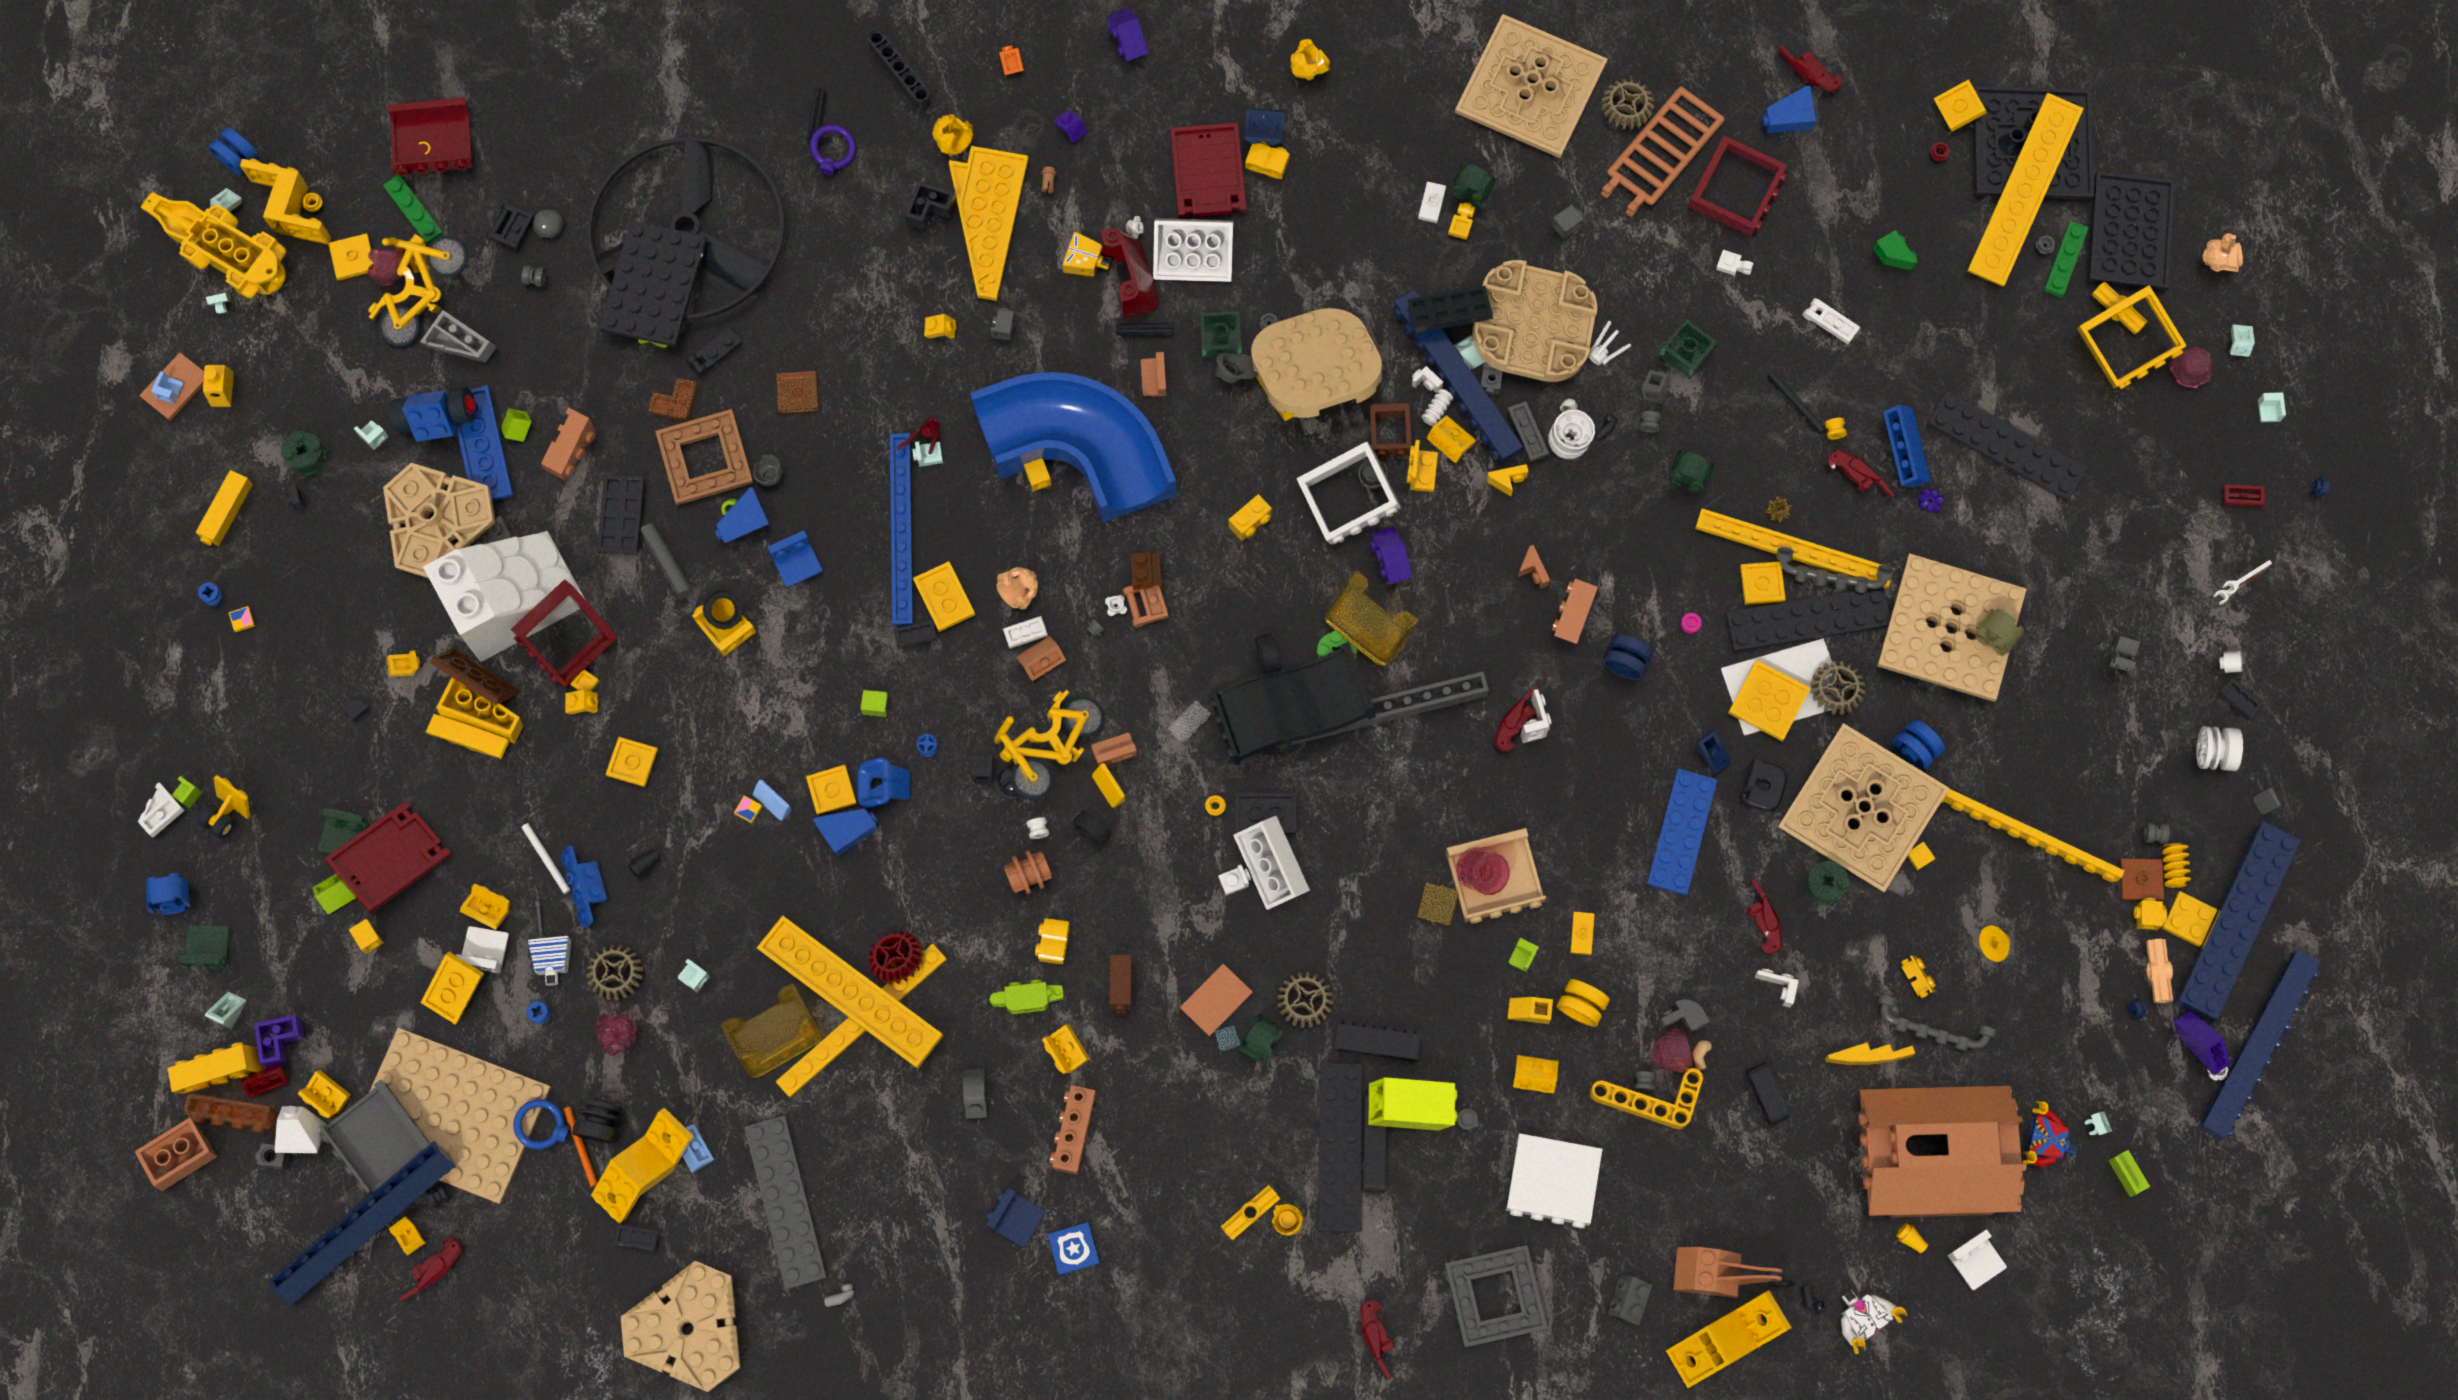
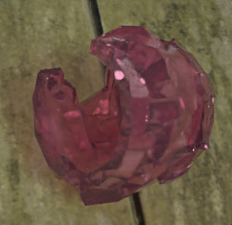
M371 249L368 258L374 264H371L368 268L369 276L381 286L392 285L394 281H398L401 276L397 274V269L404 256L402 251Z
M2189 347L2184 353L2172 359L2170 370L2175 376L2177 383L2186 387L2198 388V386L2210 381L2213 372L2210 353L2201 347Z
M624 1014L599 1015L595 1021V1030L602 1052L614 1057L621 1052V1049L631 1045L637 1031L635 1022Z
M1676 1028L1669 1032L1668 1035L1656 1041L1651 1058L1658 1067L1669 1072H1688V1069L1693 1066L1685 1033L1680 1032Z

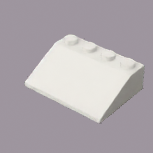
M1155 218L1153 279L1231 282L1233 221Z

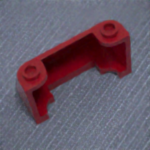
M1116 228L1102 230L1101 242L1104 257H1113L1117 264L1127 262L1132 279L1123 282L1119 288L1123 319L1154 311L1158 307L1159 300L1141 242Z

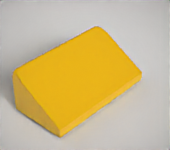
M1105 763L1100 764L1092 774V778L1110 806L1115 808L1125 802V795Z

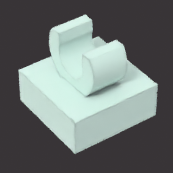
M229 293L206 297L208 305H215L216 313L227 312L225 303L231 302Z
M2105 1112L2091 1115L2092 1119L2085 1121V1125L2091 1123L2095 1125V1130L2089 1132L2090 1135H2103L2112 1132Z

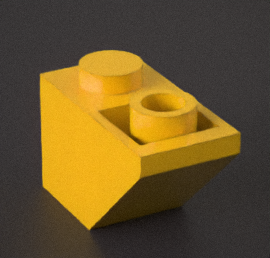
M1536 997L1510 998L1507 1019L1549 1024L1551 1021L1553 999Z

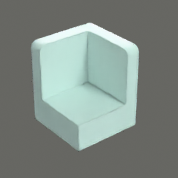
M2263 393L2258 399L2261 422H2280L2285 417L2283 393Z
M370 421L361 430L357 426L354 428L356 433L373 450L388 438L386 432L373 421Z
M687 959L685 961L687 966L679 974L678 979L697 993L710 976L691 960Z

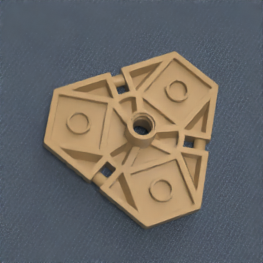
M410 463L383 487L388 523L393 525L390 536L395 568L429 579L423 566L455 549L468 547L495 523L490 487L454 475L450 478L444 472ZM434 512L433 517L429 519L430 514ZM401 524H405L406 527L401 528ZM457 538L459 541L453 545L452 542Z
M697 1261L691 1263L679 1274L662 1285L660 1291L657 1293L654 1291L621 1316L624 1357L663 1373L665 1371L670 1373V1376L710 1392L741 1368L737 1326H734L733 1323L736 1313L732 1276ZM668 1295L671 1301L664 1304L662 1299ZM725 1319V1327H719L718 1320ZM691 1323L694 1327L693 1332L685 1335L683 1327ZM671 1356L676 1358L674 1365L668 1363Z

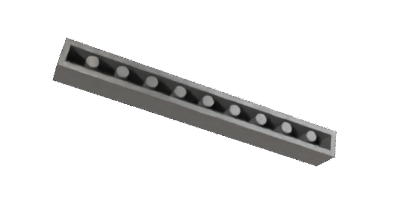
M1484 672L1370 699L1375 711V718L1369 720L1364 718L1352 725L1330 733L1293 741L1291 745L1487 697L1489 689Z

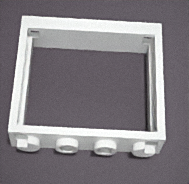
M1368 442L1296 478L1326 541L1330 544L1343 542L1346 536L1360 533L1362 528L1379 523V519L1385 516H1393V513L1401 508L1375 452ZM1368 456L1389 502L1330 532L1309 487Z

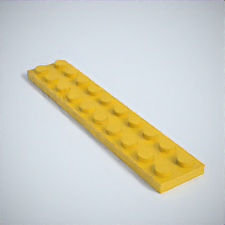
M2046 94L1967 272L2004 287L2084 108L2052 94Z
M784 916L779 919L757 947L760 952L917 1069L943 1037L942 1033Z

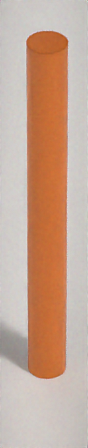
M566 1107L563 1111L572 1134L575 1117L572 1108ZM572 1134L590 1187H595L598 1181L583 1139Z

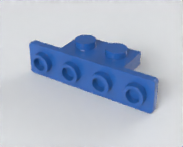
M568 846L562 852L561 860L567 870V881L571 884L572 900L577 906L578 920L583 928H588L593 923L589 904L605 902L607 896L597 861L577 864L573 846Z

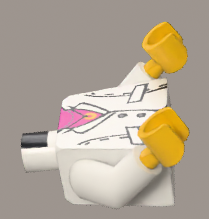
M1850 1290L1842 1296L1849 1306L1848 1309L1841 1313L1843 1316L1841 1319L1842 1334L1850 1345L1853 1346L1855 1354H1859L1858 1346L1866 1350L1865 1340L1893 1319L1892 1316L1895 1317L1898 1323H1902L1901 1318L1898 1317L1900 1314L1908 1316L1904 1308L1897 1307L1888 1300L1875 1295L1870 1296L1867 1294L1858 1299L1855 1293Z

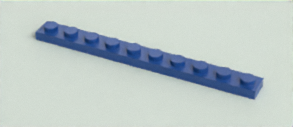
M910 433L890 434L893 626L913 624L910 442L901 450L897 449L910 436Z

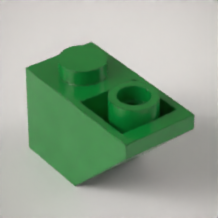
M1896 230L1876 241L1873 250L1884 265L1913 270L1918 262L1914 251L1908 248L1905 238L1901 234L1899 235Z

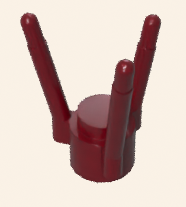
M933 417L927 418L916 432L903 441L897 449L901 450L921 433L924 437H933L928 451L929 454H932L937 438L940 436L938 432L940 423Z

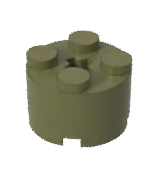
M1991 608L1976 627V632L1979 635L1977 640L1982 645L1987 646L1988 644L1994 648L1998 655L2004 656L2010 652L2024 634V629L2021 625L2018 628L2014 624L2016 620L2008 613L2000 609L1993 611V608Z

